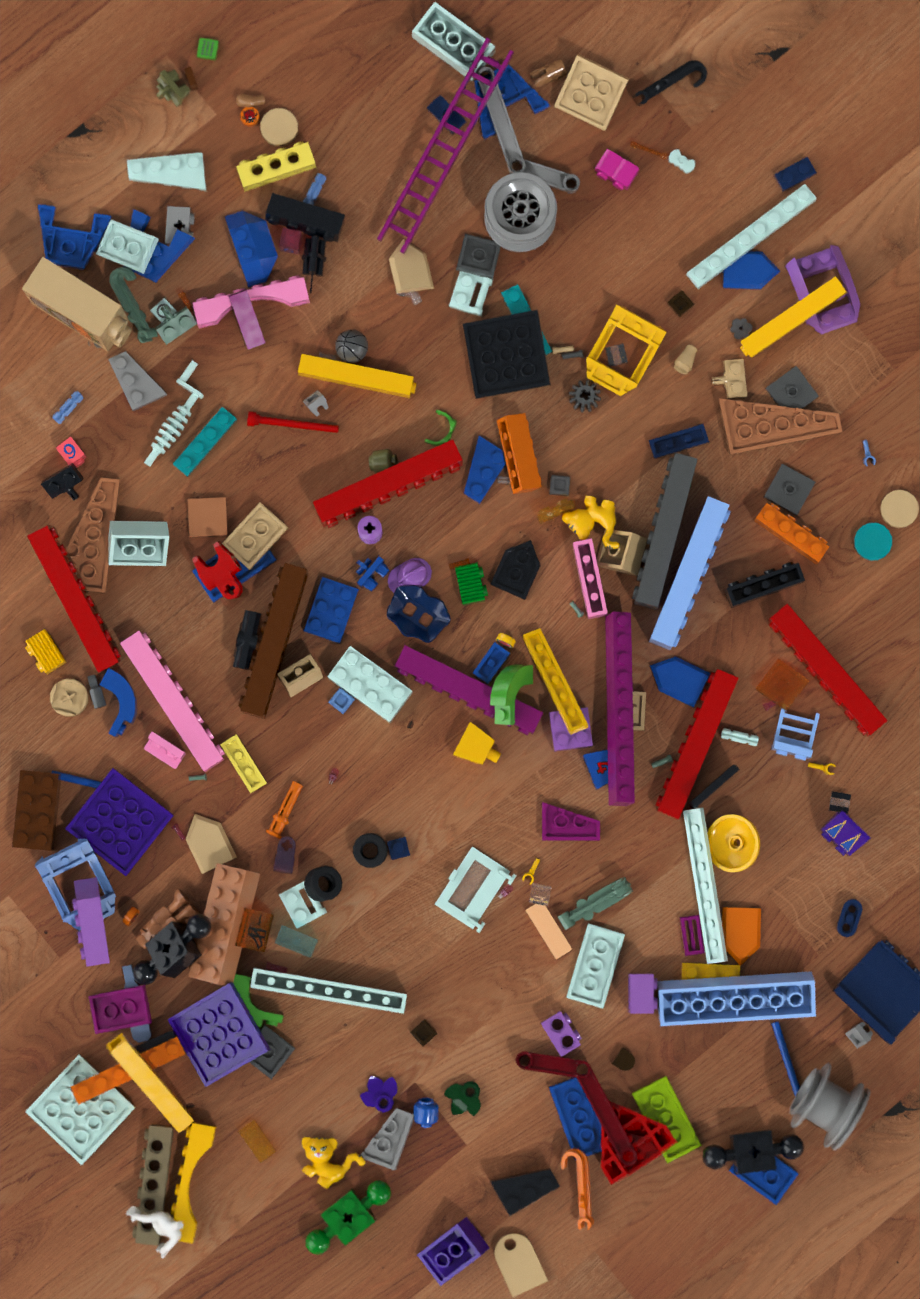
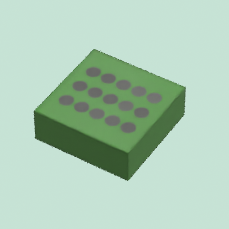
M200 38L197 58L216 61L219 41Z

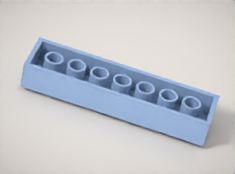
M709 496L707 497L649 639L650 643L667 650L677 646L681 637L678 634L679 629L683 630L688 619L685 614L687 611L690 612L695 602V599L692 598L693 594L699 592L702 581H699L700 577L705 576L710 565L706 562L708 558L711 559L716 550L717 546L714 545V542L719 541L724 528H721V525L727 522L731 513L728 510L729 504Z
M812 972L657 981L660 1026L816 1017L815 980Z

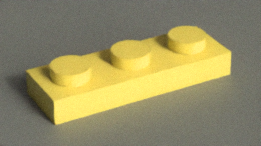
M237 734L220 744L250 793L267 784Z

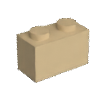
M311 654L278 673L280 682L290 697L323 678L321 670Z

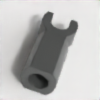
M96 675L88 676V682L91 687L89 692L94 708L98 709L107 706L102 687H99Z

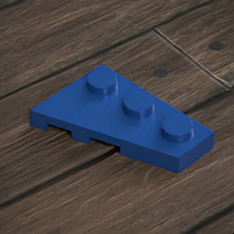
M480 435L464 494L478 504L482 502L506 465L503 450Z

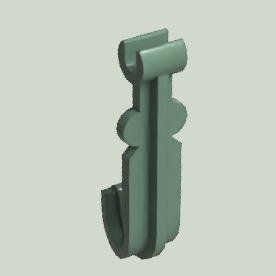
M120 267L115 269L110 274L109 282L122 307L128 313V320L134 323L138 329V340L141 343L153 341L152 338L158 336L157 331L148 326L145 321V313L139 310L140 306L124 281V278L127 281L136 280V275L130 268Z
M623 877L588 896L587 901L579 899L576 903L577 908L570 912L566 911L558 916L563 928L567 930L581 918L591 920L594 916L593 912L599 913L627 897L633 892L631 883L627 881L626 877Z

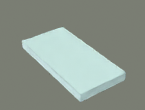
M588 923L566 998L604 1008L625 934Z

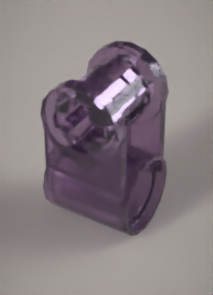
M283 837L279 841L273 868L274 872L293 873L296 842L292 837ZM286 840H290L289 843L293 845L288 851L282 846V843H285Z

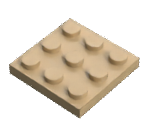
M578 54L554 107L605 131L629 78Z

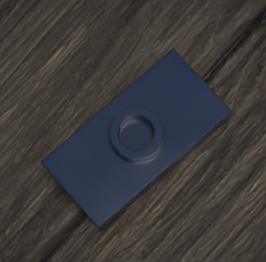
M439 95L427 106V110L441 122L450 104ZM453 110L447 123L460 129L466 124V120ZM447 129L452 135L455 134L451 130Z

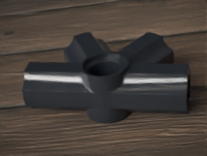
M244 611L243 621L240 623L232 667L249 670L253 650L255 651L258 640L257 631L261 613Z

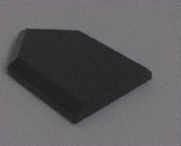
M531 540L505 550L490 585L523 600L526 599L541 566Z

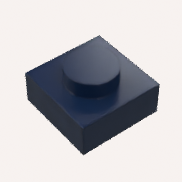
M406 837L387 841L391 860L410 856Z

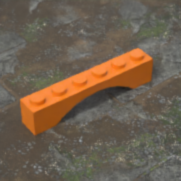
M175 1037L140 1055L152 1069H155L185 1055V1052L178 1037ZM118 1064L70 1088L79 1105L132 1080V1078Z

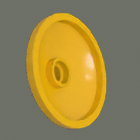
M737 814L724 815L713 822L707 832L712 862L719 869L726 872H740L749 868L757 859L760 850L759 834L753 823ZM737 840H740V846L737 845Z

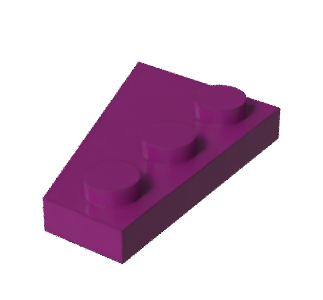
M542 802V841H600V821Z

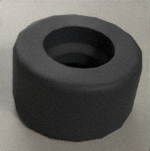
M366 833L355 841L353 855L360 865L366 868H374L380 866L385 861L388 848L385 841L379 835ZM368 843H373L378 848V853L373 858H367L363 854V847Z
M330 866L314 868L305 877V891L314 901L323 902L334 899L342 890L341 875ZM321 876L325 877L328 881V889L326 891H322L319 887L318 880Z

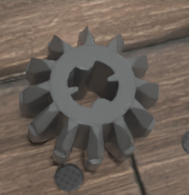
M580 380L578 381L579 387L576 385L572 386L574 391H570L569 396L574 398H571L569 402H576L573 407L575 410L581 406L580 412L583 413L585 407H587L588 412H591V405L597 408L598 404L595 401H601V397L596 396L601 391L600 389L594 390L596 387L595 383L590 387L589 380H586L585 385ZM583 392H585L586 395H590L588 396V400L580 398Z

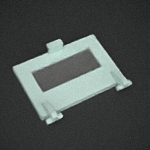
M471 847L458 869H454L448 878L450 881L435 905L472 929L475 926L478 927L477 932L480 933L486 923L482 921L479 924L477 922L505 879L507 878L509 880L507 884L511 885L516 875L513 874L511 877L508 869L474 847Z

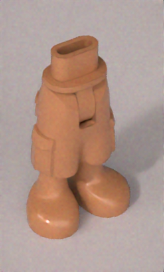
M181 889L174 892V900L168 907L163 905L159 908L153 917L140 929L141 932L135 939L143 949L146 948L145 944L171 921L181 923L195 914H200L189 903L175 917L173 916L177 909L189 902V899Z

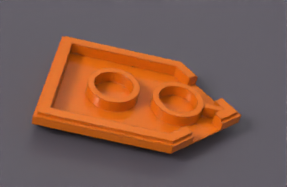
M722 907V927L726 951L741 966L760 948L761 908Z

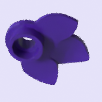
M370 1076L368 1091L360 1094L362 1102L368 1107H375L380 1112H388L393 1107V1097L397 1093V1083L393 1077L383 1082L375 1076ZM381 1099H386L388 1104L382 1106L380 1104Z

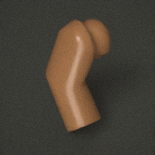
M240 94L237 97L236 103L240 107L265 104V97L263 95L250 96Z

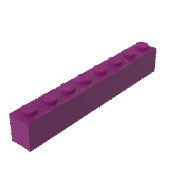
M406 645L404 646L395 664L399 674L406 677L410 674L415 677L414 681L422 685L428 683L432 685V690L441 694L443 691L449 693V698L457 702L461 699L467 702V707L473 710L479 708L484 711V715L492 719L494 718L495 706L490 705L492 687ZM515 699L514 726L519 728V732L527 736L529 733L533 734L543 712Z

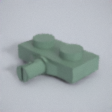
M164 305L165 309L163 307L160 309L166 318L155 329L166 345L197 324L187 307L175 313L171 312L168 305Z

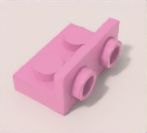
M151 732L148 737L149 741L144 749L172 768L177 769L186 753L154 732Z

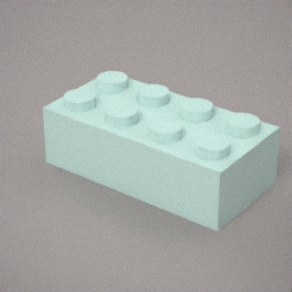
M436 2L433 3L412 31V38L464 76L468 73L486 40ZM492 43L488 45L484 53L486 57H492L495 53V46ZM480 60L474 72L478 74V71L487 63Z
M349 646L327 676L328 679L389 723L392 722L413 693L411 689L351 646Z

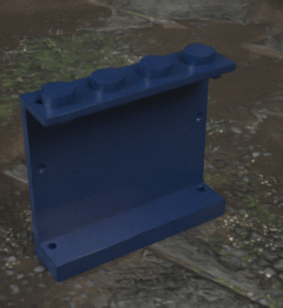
M879 940L832 991L887 1044L891 1045L896 1040V1036L920 1012V971L915 967L912 969L907 965L909 961L902 954L897 955L893 951L894 947L887 940L885 942Z

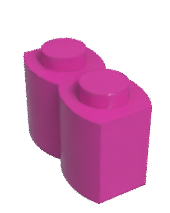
M606 149L595 167V171L597 172L596 175L602 180H611L613 182L612 185L617 189L628 190L639 172V167L611 150Z

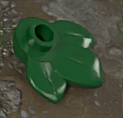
M469 1081L463 1085L453 1084L447 1088L444 1096L453 1099L451 1104L453 1115H459L468 1111L472 1116H475L479 1112L481 1107L478 1098L480 1088L477 1083ZM469 1087H472L474 1089V1093L472 1095H469L467 1093V1089Z

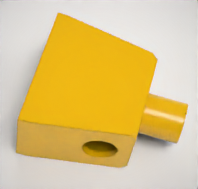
M470 722L453 756L483 765L486 758L497 763L502 753L492 748L495 742L494 739Z

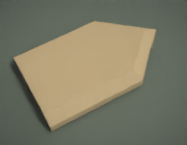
M403 239L389 258L396 292L405 293L434 289L426 253L411 243L405 254L401 253L400 250L406 241Z
M194 814L186 841L201 873L204 874L216 868L217 863L223 865L237 858L221 823Z

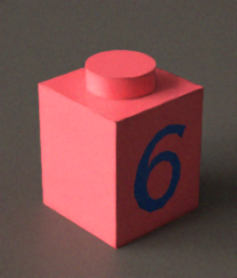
M69 437L56 447L68 465L73 463L78 468L85 462L86 455L72 437Z

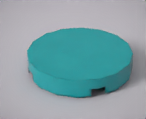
M868 523L856 532L854 547L863 559L877 561L884 558L890 552L892 536L884 525Z

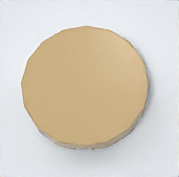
M276 108L268 111L263 116L260 130L263 138L269 144L285 146L295 139L298 133V123L296 117L290 111Z
M904 490L890 492L884 497L880 506V513L885 523L895 528H903L912 524L917 518L919 511L918 502L915 497Z
M63 679L53 686L50 692V702L58 714L65 717H73L85 710L89 695L86 687L81 682L75 679Z

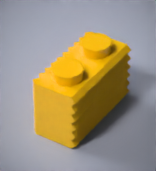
M46 629L26 640L27 646L25 648L31 657L33 655L36 657L38 662L35 664L41 673L45 672L48 675L67 663Z

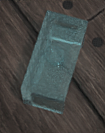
M282 925L275 944L312 958L319 940Z

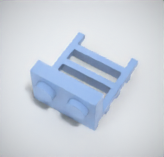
M782 705L771 750L776 751L778 755L787 756V754L794 755L795 759L806 761V759L812 757L813 750L811 749L820 714L816 713L814 720L785 713L786 705ZM783 717L812 724V731L783 725ZM785 729L809 735V743L780 736V730Z

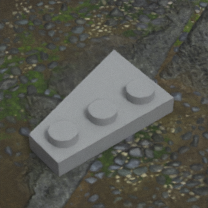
M126 351L108 359L133 411L167 396V393Z
M396 1108L360 1155L365 1160L395 1171L409 1135L414 1114Z

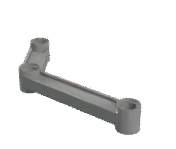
M483 67L478 71L479 75L489 73L491 75L490 81L493 82L495 75L491 68ZM478 80L484 97L490 86ZM497 84L486 106L510 174L519 172L530 173L544 180L552 188L569 194L575 193L580 186V180L576 175L523 158ZM519 162L522 165V169L515 171L512 169V164ZM570 179L574 180L576 182V187L572 189L568 188L566 186V181Z

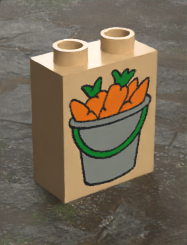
M42 257L22 288L32 305L108 352L113 344L121 348L132 331V328L127 326L129 320L120 304Z

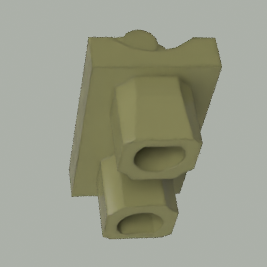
M163 70L160 72V77L157 79L159 84L156 86L159 90L157 93L159 99L165 97L167 101L172 100L178 107L182 104L184 98L189 95L190 89L186 84L179 87L175 84L179 80V75L175 70L169 72Z

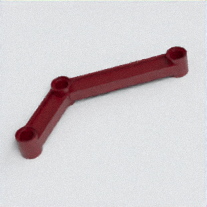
M522 1051L516 1056V1064L522 1070L577 1078L620 1161L626 1166H632L637 1162V1153L588 1062ZM523 1056L530 1057V1063L527 1066L520 1064V1059ZM580 1065L588 1067L585 1075L578 1074L577 1069ZM630 1151L634 1154V1159L631 1162L623 1160L625 1152Z

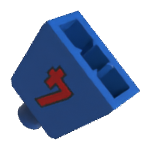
M608 750L583 755L595 789L597 790L608 784Z

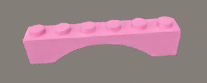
M300 276L290 277L289 281L285 282L281 280L272 281L271 285L263 286V284L252 286V289L247 290L251 301L273 300L290 307L310 303L304 277L300 278ZM244 289L234 290V291H233V294H234V293H237V292H239V291H242V290H244ZM226 293L217 294L215 298L207 299V297L199 298L193 303L199 328L218 324L233 309L229 296Z

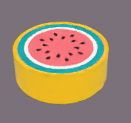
M499 633L496 641L509 648H513L516 643L514 638L504 633Z

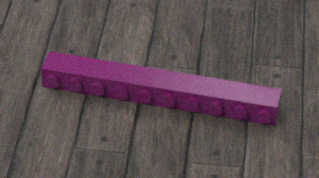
M611 612L605 616L609 806H629L635 803L631 613Z

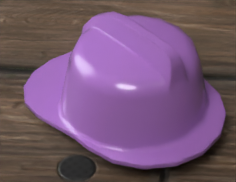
M421 558L409 559L390 572L388 576L389 588L394 593L396 588L402 585L423 587L431 579V567Z

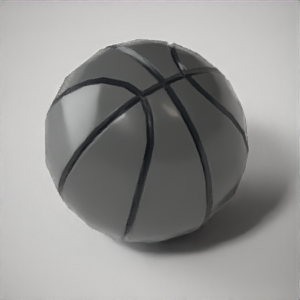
M354 329L346 330L337 337L335 350L343 361L355 363L366 356L368 341L362 332Z

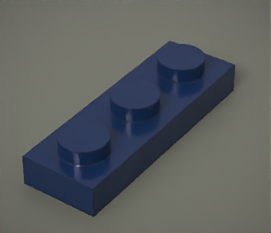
M704 424L649 440L648 442L654 459L707 444L709 439Z

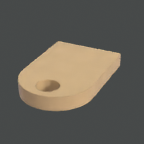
M510 1233L503 1236L497 1242L495 1259L512 1297L548 1281L528 1238L519 1233ZM507 1239H513L516 1242V1246L511 1250L504 1246Z

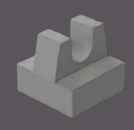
M318 390L303 400L305 406L316 416L320 415L317 411L319 406H323L325 409L329 408L327 400Z
M864 1022L859 1023L845 1033L857 1049L872 1039L873 1032H866L863 1029L866 1025Z

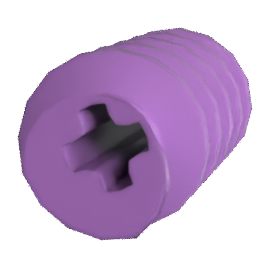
M366 516L360 520L357 527L360 539L370 545L377 543L383 533L380 521L373 516ZM369 527H372V533L369 534Z

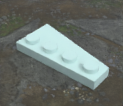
M202 152L127 160L128 177L131 181L158 183L166 186L172 185L206 191Z

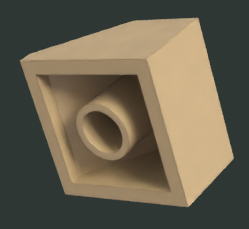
M613 530L610 541L618 542L620 546L618 549H609L601 542L597 556L598 567L624 574L638 575L647 538L633 532Z

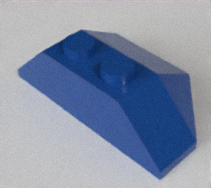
M245 211L225 216L248 288L267 282L278 255L266 220Z

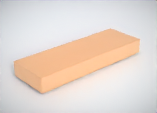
M542 900L525 910L555 959L572 950Z

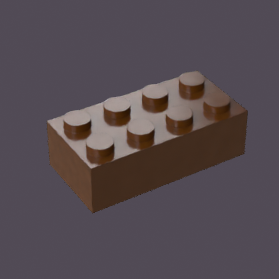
M20 770L12 847L46 851L54 850L61 774Z

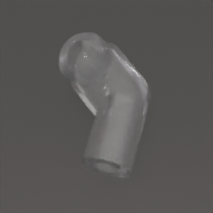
M417 291L396 292L399 296L410 297L414 306L422 302Z

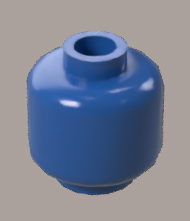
M420 1098L414 1104V1121L420 1124L422 1128H430L432 1124L437 1123L439 1120V1105L434 1102V1099Z

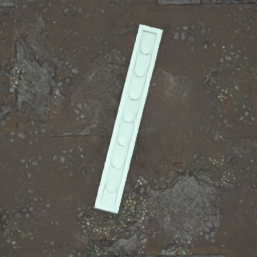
M804 184L688 271L686 276L697 289L701 288L815 202L816 196Z
M704 808L683 811L707 964L725 962L728 959Z

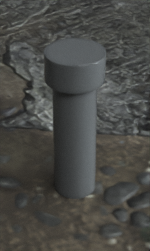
M583 350L564 353L562 358H582Z

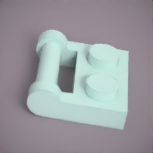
M460 271L449 307L476 316H482V307L488 288L492 285L493 280ZM480 283L482 285L475 307H471L469 305L476 284Z
M305 881L279 894L297 929L327 913L326 908H323L319 901H314L309 897L316 910L315 913H310L299 890L305 889Z

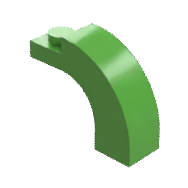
M509 665L497 676L490 698V705L495 706V724L515 725L516 695L522 686L533 684V665Z
M235 974L233 984L256 1025L262 1027L263 1020H267L266 1024L273 1026L282 1023L284 1015L262 1011L252 1003L250 998L252 977Z

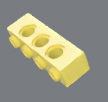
M298 142L292 148H280L274 154H262L253 161L244 160L236 167L244 191H248L314 169L316 164L309 143ZM293 155L299 158L295 163L289 162V158ZM275 161L281 163V166L277 169L271 168V164ZM257 167L263 169V172L259 175L253 174V170Z

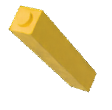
M835 276L740 341L742 352L746 357L749 355L753 358L848 292Z
M301 354L298 368L299 376L410 398L411 393L415 394L417 385L414 382L413 376Z
M122 1033L106 1045L112 1056L178 1133L191 1126L194 1119L190 1112Z

